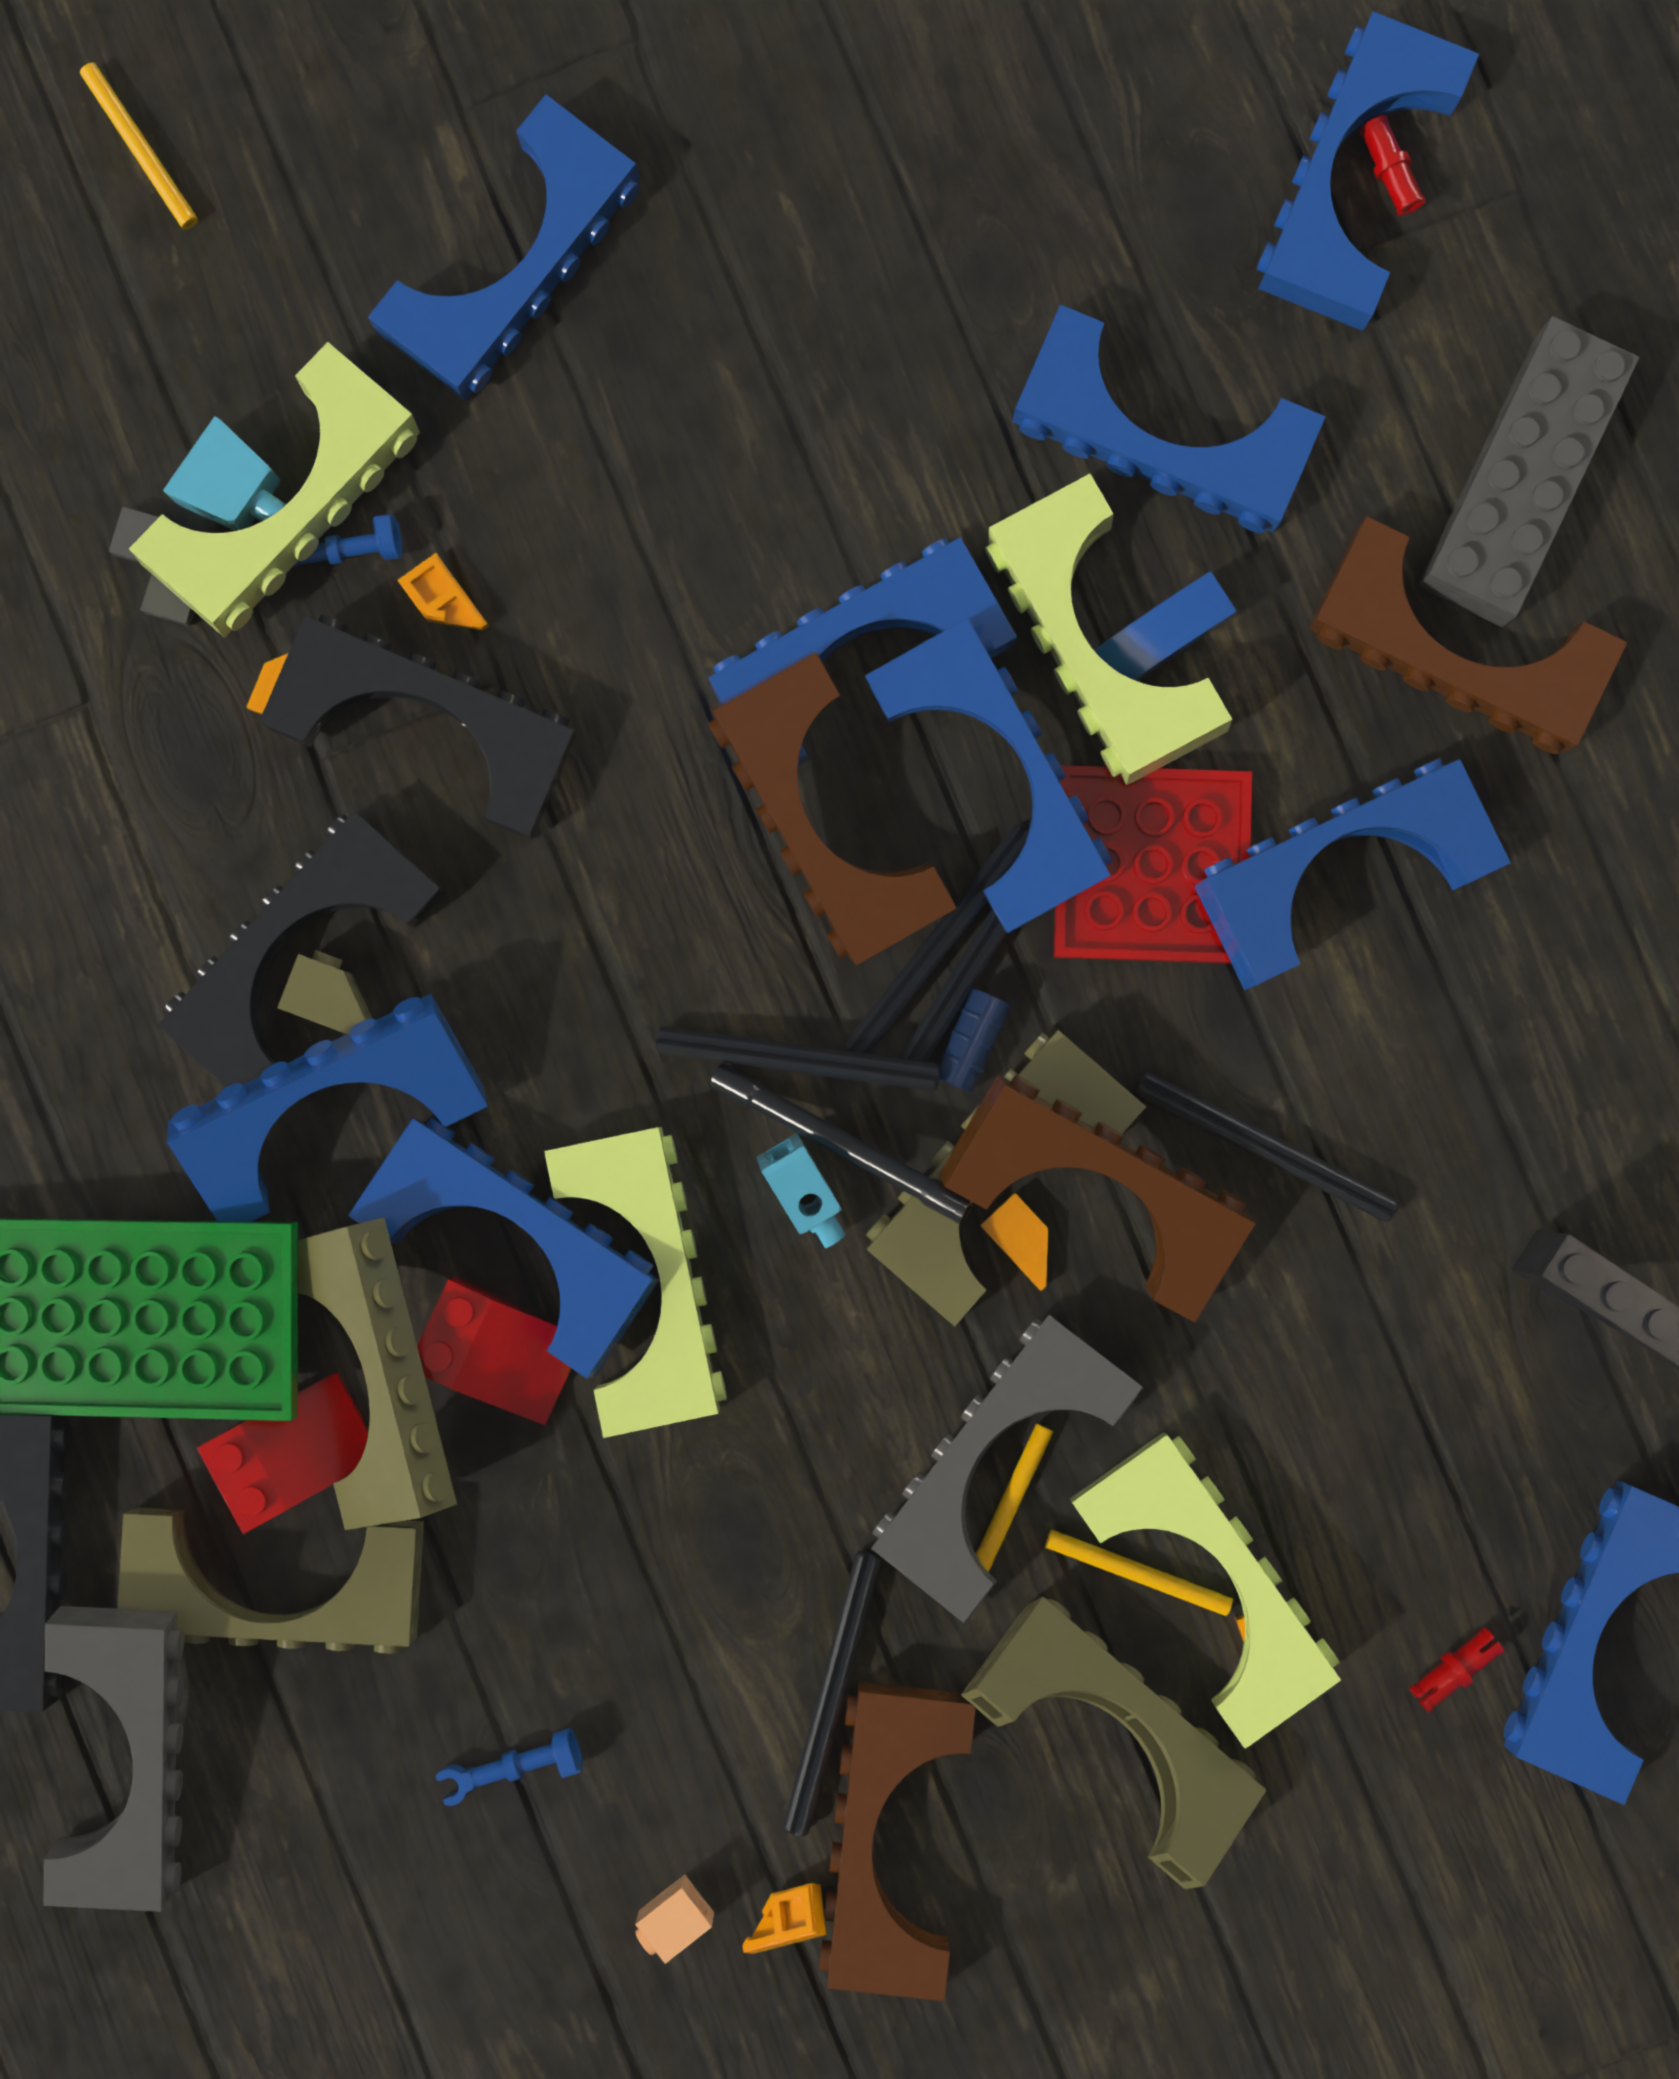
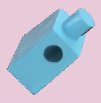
M214 416L163 489L181 507L234 531L250 527L255 518L262 522L286 505L272 495L281 479L216 416Z
M798 1133L756 1157L761 1172L799 1234L810 1230L821 1249L828 1248L844 1238L846 1233L835 1217V1214L839 1213L842 1208ZM815 1194L816 1198L812 1203L801 1204L800 1200L804 1195Z

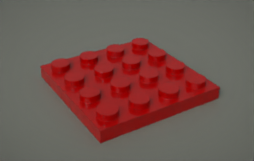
M1060 765L1066 778L1059 781L1068 798L1074 795L1078 797L1089 817V821L1083 823L1085 830L1092 841L1098 837L1101 839L1113 863L1106 866L1111 876L1055 906L1053 958L1232 964L1194 886L1208 878L1204 869L1231 857L1234 865L1250 858L1246 850L1250 848L1252 771L1157 769L1126 786L1121 775L1113 777L1107 767Z

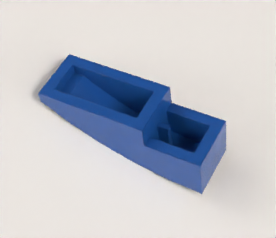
M1210 571L1141 616L1094 651L1114 670L1132 680L1138 681L1188 649L1197 640L1231 620L1237 610Z

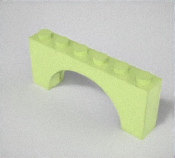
M329 342L295 375L304 394L316 406L320 422V442L312 471L294 498L268 519L251 527L227 533H205L190 530L172 522L162 514L129 548L142 566L224 638L232 630H239L249 621L253 608L265 595L270 596L282 586L286 573L298 560L304 561L313 554L319 544L318 539L331 526H338L347 518L356 499L364 491H372L381 482L384 470L396 457L402 458L411 451L416 443L417 435L420 433L413 415Z
M1088 474L989 527V545L985 547V551L995 571L999 573L1004 570L1012 586L1008 587V592L1017 610L1020 613L1027 610L1035 626L1031 628V633L1043 654L1050 651L1059 666L1054 669V673L1061 688L1067 695L1071 692L1075 694L1082 707L1077 710L1083 727L1090 736L1097 733L1105 747L1100 753L1107 769L1113 777L1120 774L1127 786L1228 732L1232 718L1209 678L1180 687H1158L1143 684L1122 675L1110 667L1097 655L1085 639L1074 614L1071 582L1084 553L1098 538L1111 530L1113 521L1111 508L1092 475Z
M662 1127L544 1151L554 1199L564 1197L590 1199L620 1213L639 1231L646 1241L660 1276L662 1292L661 1315L656 1334L648 1351L641 1361L629 1372L611 1382L598 1385L594 1389L603 1438L718 1414L720 1411L719 1401L727 1400L722 1372L713 1373L709 1354L717 1352L712 1325H703L699 1306L707 1305L702 1277L693 1278L689 1259L697 1258V1251L692 1229L683 1231L680 1212L687 1210V1202L682 1182L673 1183L670 1164L678 1163L672 1135L664 1136Z
M1163 1432L1075 1494L1070 1500L1100 1543L1112 1536L1130 1530H1165L1180 1534L1198 1543L1213 1554L1225 1568L1233 1581L1241 1601L1245 1620V1641L1234 1675L1221 1692L1212 1698L1211 1701L1246 1749L1340 1682V1677L1333 1669L1340 1661L1323 1638L1315 1643L1304 1627L1311 1620L1294 1597L1286 1602L1275 1586L1282 1582L1280 1576L1266 1557L1257 1562L1246 1546L1253 1541L1252 1537L1236 1516L1228 1521L1218 1505L1224 1501V1498L1210 1478L1206 1476L1201 1481L1198 1479L1189 1466L1196 1459L1180 1436L1171 1440Z

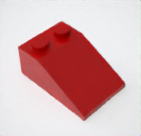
M459 1277L448 1279L417 1345L426 1378L451 1390L546 1425L572 1368L547 1352L555 1336L558 1323Z
M336 1372L298 1393V1418L292 1421L247 1420L197 1447L242 1534L351 1474L362 1458L369 1429L339 1373Z

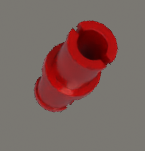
M1382 115L1365 123L1359 129V133L1363 137L1376 165L1373 169L1376 179L1384 182L1396 207L1397 215L1405 216L1422 207L1426 199L1422 195L1409 168L1412 160L1408 152L1401 150L1389 125L1387 116Z
M1485 1627L1481 1628L1479 1633L1453 1654L1449 1651L1444 1653L1440 1657L1442 1662L1409 1687L1415 1698H1421L1433 1688L1432 1692L1419 1701L1427 1712L1433 1711L1434 1707L1460 1686L1465 1689L1473 1683L1471 1677L1497 1656L1505 1652L1499 1642H1492L1480 1652L1481 1648L1495 1638Z

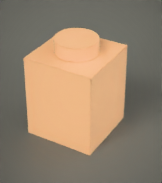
M684 1874L639 1910L635 1923L638 1929L635 1933L642 1947L650 1955L657 1953L666 1964L712 1928L714 1912Z

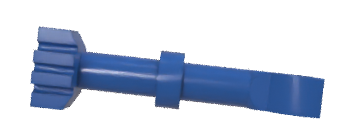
M393 514L373 517L375 532L373 534L342 539L338 534L326 536L325 541L319 542L316 550L310 557L304 561L298 560L292 568L329 560L330 564L344 563L345 557L379 552L384 560L402 558L403 548L399 523L396 522V517Z
M569 1727L554 1732L551 1744L520 1754L516 1750L502 1754V1759L475 1768H463L460 1765L450 1764L443 1767L436 1774V1779L441 1781L446 1778H452L458 1783V1791L447 1794L443 1799L444 1805L453 1806L459 1804L467 1796L468 1792L479 1786L505 1778L512 1782L523 1778L524 1772L556 1763L562 1778L580 1773L583 1769L582 1763L584 1760L577 1738Z

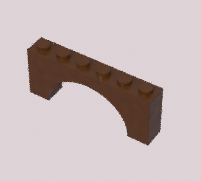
M1366 516L1356 528L1308 627L1309 630L1318 633L1317 640L1334 649L1342 650L1343 647H1346L1361 654L1359 659L1374 669L1384 671L1388 667L1404 675L1402 680L1415 689L1429 691L1431 688L1447 696L1446 702L1456 709L1465 712H1472L1475 709L1489 716V723L1502 731L1515 733L1518 730L1532 737V744L1543 751L1558 754L1560 751L1565 753L1578 746L1627 642L1584 621L1569 632L1565 641L1551 656L1532 664L1516 667H1494L1464 659L1434 640L1421 626L1408 603L1403 585L1402 566L1405 549L1410 537Z
M810 651L710 708L715 719L710 721L708 725L722 749L728 745L733 749L739 762L732 765V768L745 791L753 787L756 790L763 804L755 809L768 832L771 834L776 830L779 831L786 844V847L779 850L792 875L794 876L802 872L810 889L803 892L815 916L819 917L825 913L834 930L826 935L838 957L841 959L848 955L857 966L955 910L956 906L935 867L930 863L925 862L916 867L895 872H881L861 868L834 854L821 841L810 825L798 790L797 769L799 752L805 734L815 717L825 706L840 696L818 654Z
M998 1074L939 1173L944 1187L987 1210L994 1199L1009 1185L1022 1177L1041 1170L1064 1167L1082 1168L1117 1180L1133 1191L1144 1202L1153 1223L1156 1242L1155 1258L1150 1276L1144 1285L1154 1301L1196 1322L1256 1224L1244 1211L1247 1204L1225 1190H1222L1219 1196L1204 1189L1206 1181L1183 1167L1180 1168L1178 1173L1162 1165L1165 1158L1144 1145L1140 1144L1138 1149L1134 1150L1121 1143L1124 1136L1112 1127L1100 1121L1095 1128L1079 1119L1082 1112L1069 1103L1057 1098L1054 1104H1051L1038 1097L1040 1089L1024 1078L1015 1075L1012 1081Z
M859 1682L857 1696L848 1695L845 1725L854 1726L852 1745L843 1744L840 1774L849 1775L847 1794L837 1793L835 1823L843 1824L842 1842L832 1841L829 1872L838 1873L836 1891L827 1890L824 1914L825 1921L833 1922L831 1940L822 1939L819 1970L828 1971V1989L945 2001L950 1956L948 1936L937 1935L921 1929L907 1920L892 1905L881 1887L874 1868L872 1843L877 1820L883 1805L897 1784L906 1775L925 1762L941 1756L971 1754L976 1707L961 1695L962 1693Z

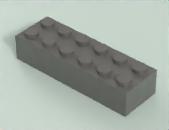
M1554 316L1547 321L1537 333L1419 580L1418 588L1500 627H1504L1518 615L1640 358L1639 356Z

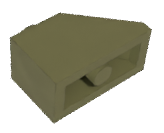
M315 950L312 959L298 954L277 1007L278 1009L344 1034H349L352 1027L359 1022L372 1019L353 974L340 969L343 960Z

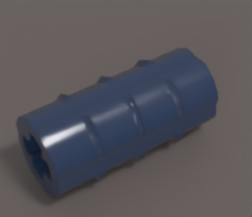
M972 989L965 1007L961 1009L962 1013L955 1029L951 1031L952 1035L946 1049L941 1053L942 1057L938 1064L940 1067L939 1080L966 1092H973L980 1074L983 1073V1067L990 1052L993 1051L996 1038L1000 1030L1003 1029L1002 1025L1010 1010V1004L980 990Z

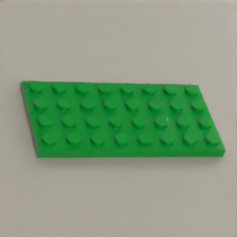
M0 1218V1414L292 1421L298 1418V1222Z

